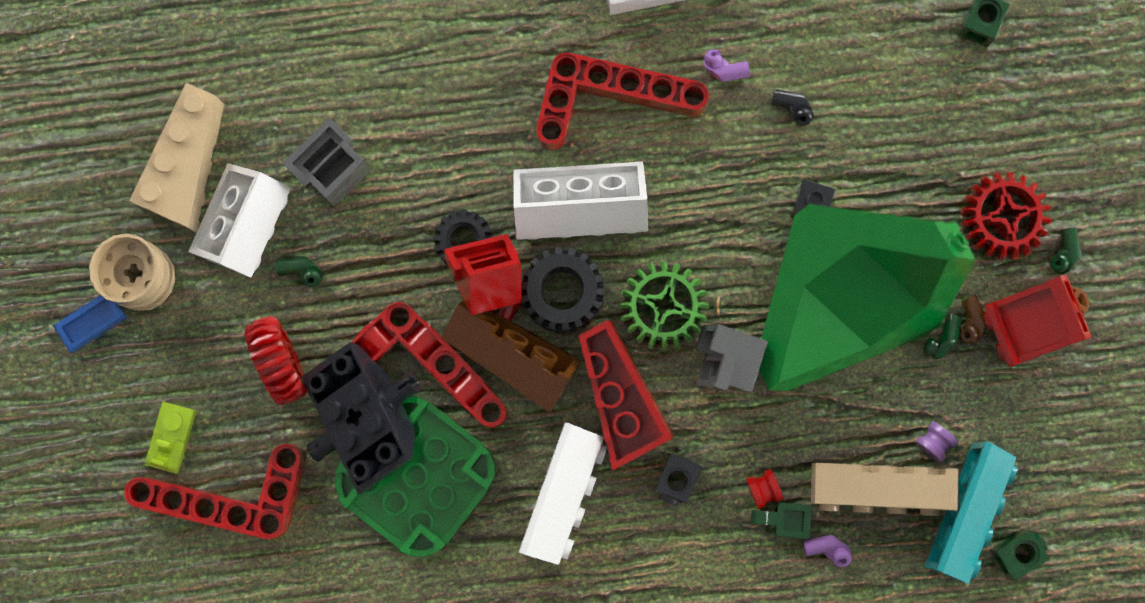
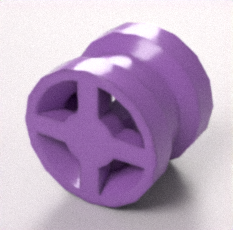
M934 421L928 426L926 435L919 437L915 441L920 449L939 463L945 460V453L949 448H955L959 443L950 432Z

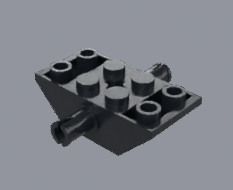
M349 342L301 377L327 430L314 441L307 444V451L315 448L316 450L309 453L313 460L320 462L324 457L336 450L357 494L364 493L412 460L415 428L402 402L421 390L420 384L412 386L418 382L414 375L407 373L392 385L387 373L354 342Z

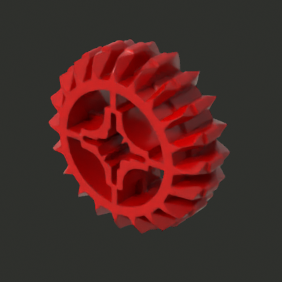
M996 172L993 174L992 180L985 176L980 180L981 186L974 184L970 188L973 195H966L963 201L970 207L962 208L960 214L969 217V219L961 222V227H971L972 231L966 234L965 238L970 240L976 237L978 242L973 246L975 250L986 246L984 256L990 257L996 250L997 260H1004L1007 253L1011 260H1016L1019 258V252L1027 256L1031 254L1030 246L1038 248L1041 245L1038 237L1044 238L1048 235V231L1042 226L1050 224L1052 219L1043 216V213L1051 210V206L1047 204L1041 205L1040 201L1046 197L1044 192L1038 195L1033 192L1038 187L1037 183L1034 182L1028 187L1025 186L1026 176L1022 175L1015 182L1013 172H1008L1004 179L1000 172ZM1006 192L1019 197L1026 206L1016 205L1012 201L1011 195ZM995 193L996 199L993 201V212L981 216V208L987 195ZM1003 211L1005 214L1016 215L1009 221L1006 218H994ZM1030 217L1026 234L1021 240L1017 241L1015 233L1018 232L1019 220ZM985 227L996 228L1001 238H1004L1005 241L992 236Z
M269 316L264 319L262 317L255 320L253 324L246 326L244 335L251 360L266 391L269 392L274 402L284 405L286 403H293L306 395L307 389L301 379L304 376V371L282 324L276 318Z

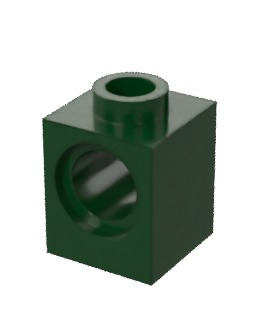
M973 0L958 35L989 47L997 36L1010 4L1003 0ZM978 11L988 12L991 15L992 22H983L978 16Z
M1023 529L990 549L1006 578L1014 581L1050 560L1045 553L1048 550L1047 544L1039 533H1033L1032 530ZM1020 544H1025L1029 550V556L1024 562H1019L1015 556L1016 548Z

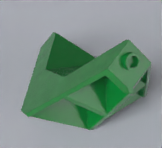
M809 204L794 216L761 338L768 341L759 368L768 390L789 391L922 338L939 327L976 261L965 237L959 230V225L955 221L944 223L934 220Z

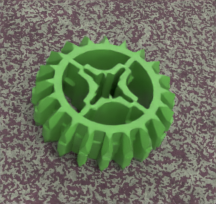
M666 261L661 262L660 272H656L654 264L650 263L648 264L649 275L647 276L641 269H638L636 274L640 281L637 282L632 278L627 280V284L634 289L633 292L629 290H622L621 296L630 299V302L619 304V309L630 310V313L623 315L621 320L622 322L633 321L634 324L627 329L628 334L634 333L637 329L641 332L637 336L636 342L641 343L645 336L651 338L648 343L649 349L654 348L656 340L661 341L660 347L662 351L667 350V341L672 340L675 349H679L680 342L678 338L682 336L686 343H690L692 338L687 331L691 330L693 333L699 334L701 328L694 322L705 323L707 320L705 315L698 313V310H707L709 308L708 303L698 302V299L705 297L707 292L706 290L697 292L694 290V288L699 286L701 280L697 278L690 283L687 280L692 273L690 269H687L683 276L678 275L677 273L680 269V264L678 263L674 264L672 272L667 271ZM667 281L663 292L658 295L640 293L652 282ZM676 284L681 286L688 294L691 309L685 308L684 305L677 303L675 300L674 290ZM667 291H670L668 300H670L669 305H673V310H667L659 322V307L655 308V302L661 303ZM636 303L644 305V307L653 312L654 322L651 329L639 318ZM670 317L688 319L678 330L667 333L661 332L665 320Z

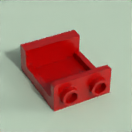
M1067 274L985 305L987 311L984 312L986 325L990 331H995L999 343H996L998 355L1003 362L1007 361L1009 367L1092 337Z

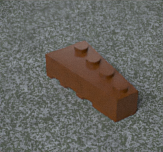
M464 300L457 305L442 335V338L454 350L463 352L548 412H551L565 393L582 361L492 310L471 315Z

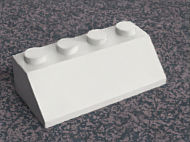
M643 162L513 170L514 216L517 240H537L553 237L569 238L584 235L602 236L616 233L634 234L648 231L647 193Z
M565 422L520 547V553L558 565L561 558L568 560L574 543L573 540L568 539L573 526L579 528L586 510L580 507L584 494L587 496L591 495L597 477L591 476L595 463L602 464L608 448L602 444L603 436Z

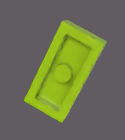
M162 401L145 460L146 466L179 474L197 410Z

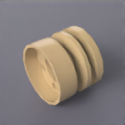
M131 234L114 235L103 241L93 253L89 265L90 280L99 294L111 302L138 312L152 310L164 303L172 293L175 283V269L169 256L145 239ZM142 271V277H136V280H134V276L139 275Z

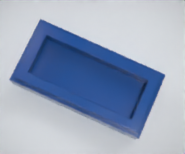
M99 295L54 324L53 327L68 351L75 353L128 319V316L120 305Z

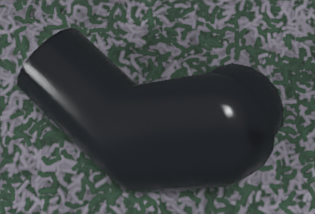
M774 89L771 105L788 108L794 121L800 126H806L811 123L814 118V112L803 94Z

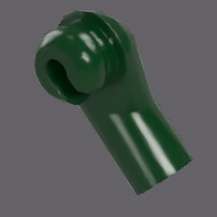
M1076 227L1060 230L1063 247L1050 261L1051 268L1058 274L1069 272L1081 258Z
M301 256L276 261V270L279 277L296 274L308 287H316L322 281L323 274L321 269L308 257Z
M954 314L946 315L942 335L938 341L928 338L925 341L923 353L926 356H932V359L943 358L957 343L962 318Z

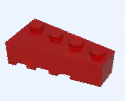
M607 320L579 335L586 368L594 392V400L603 428L605 443L610 455L612 470L673 439L674 435L613 321Z

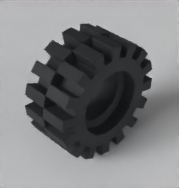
M461 209V212L454 210L450 212L449 216L445 217L444 215L440 219L441 223L435 227L436 232L433 235L435 251L447 265L444 249L452 247L451 238L455 231L461 228L470 229L475 233L476 241L492 238L493 234L487 221L479 216L478 213Z

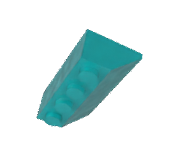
M987 441L971 443L958 477L957 510L945 511L924 567L969 584L971 578L975 579L982 564V561L978 558L982 548H987L992 539L994 530L990 527L994 516H999L1004 508L1006 498L1002 497L1006 485H1011L1016 476L1017 466H1014L1017 457Z

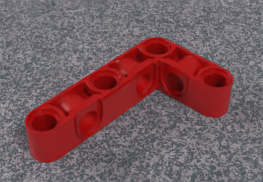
M395 302L389 305L351 341L377 364H380L379 360L392 347L402 343L450 395L482 425L488 428H498L506 421L507 408L490 390L489 385L426 320H423L406 303ZM399 310H406L409 313L408 322L401 327L395 326L393 324V315ZM443 357H452L455 362L454 369L449 374H441L438 371V362ZM489 404H497L500 407L501 415L495 422H487L483 417V410Z

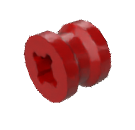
M771 469L764 471L760 477L755 478L751 476L746 478L748 489L758 510L764 508L767 502L783 500L780 487Z

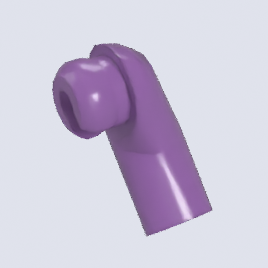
M715 49L707 51L704 55L703 65L706 71L719 81L726 82L750 77L747 61L729 64L722 58L721 52Z
M834 535L803 540L806 556L823 553L838 567H846L851 563L850 548Z

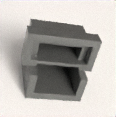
M330 117L282 163L306 188L313 185L333 206L338 204L371 171L366 162L351 148L354 144L353 140Z
M720 324L703 325L695 350L705 353V357L695 386L707 390L727 391L729 389L735 392L752 393L768 341Z

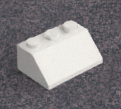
M228 163L188 252L252 278L254 271L260 265L261 255L267 241L274 233V225L278 216L286 206L287 196L291 187L261 172Z

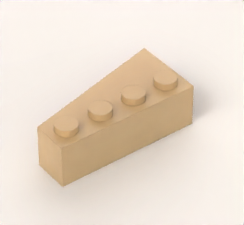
M185 84L129 200L142 209L196 233L199 229L201 206L204 205L207 177L211 171L213 148L217 142L224 104L215 95L191 84Z
M812 463L811 503L819 504L820 511H839L840 505H853V512L873 513V506L886 507L887 514H907V508H920V515L940 516V509L957 510L958 469L956 468L931 469L928 467Z

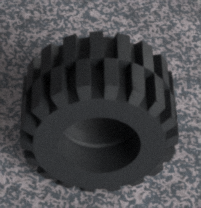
M562 247L555 248V251L548 252V250L542 252V256L538 259L535 257L530 262V267L526 268L523 273L524 278L523 282H521L522 302L527 313L536 324H539L547 331L552 330L563 334V332L569 331L570 333L576 332L581 327L585 328L593 318H596L603 303V278L598 271L597 265L589 260V256L584 253L581 255L576 252V249L572 248L562 250ZM562 272L576 276L582 285L580 301L574 307L566 310L552 308L543 296V287L547 279L554 274Z

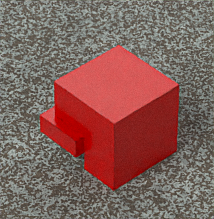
M508 234L444 249L445 261L471 315L522 303L521 262Z

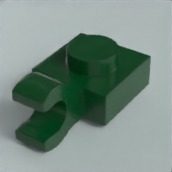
M777 502L776 512L752 510L751 523L774 525V536L809 539L812 505Z

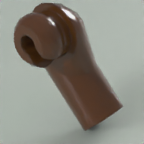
M973 295L961 301L968 317L960 331V338L968 344H975L980 341L987 327L984 319V310L977 296Z

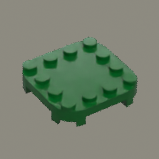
M411 396L402 402V405L415 428L412 460L362 494H357L343 463L340 462L335 471V489L338 500L346 509H349L399 548V551L409 556L425 557L439 552L450 542L487 494L495 479L496 463L492 453L477 438L430 402Z

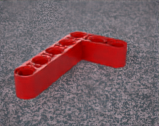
M561 53L554 58L551 64L537 123V137L540 145L547 150H557L564 145L577 92L693 117L705 111L709 92L703 83L695 80L578 54ZM565 64L575 68L574 74L569 77H563L557 71ZM600 71L607 76V79L601 84H595L590 81L589 77L592 73ZM632 78L638 82L639 86L634 91H626L621 87L622 81ZM659 85L666 86L670 90V95L666 98H658L653 94V89ZM695 92L701 96L702 102L698 105H690L685 101L684 97L688 93ZM562 95L568 99V103L563 108H555L550 104L551 99L554 96ZM547 127H557L561 131L559 137L554 140L546 139L543 136V132Z
M281 444L274 448L269 459L258 504L145 477L131 479L124 489V496L130 505L137 508L262 539H275L283 536L289 528L306 463V456L301 447L294 444ZM288 449L292 450L296 456V461L290 468L284 467L281 462L282 454ZM278 482L284 483L287 487V495L281 501L277 500L273 495V487ZM143 483L150 490V495L145 501H141L137 495V490ZM174 491L179 492L182 497V503L177 509L172 508L169 503V497ZM205 499L211 500L214 504V512L210 517L204 516L201 512V504ZM239 506L247 514L246 520L242 525L236 524L232 517L234 510ZM270 514L276 516L279 521V527L274 533L268 532L264 526V521Z

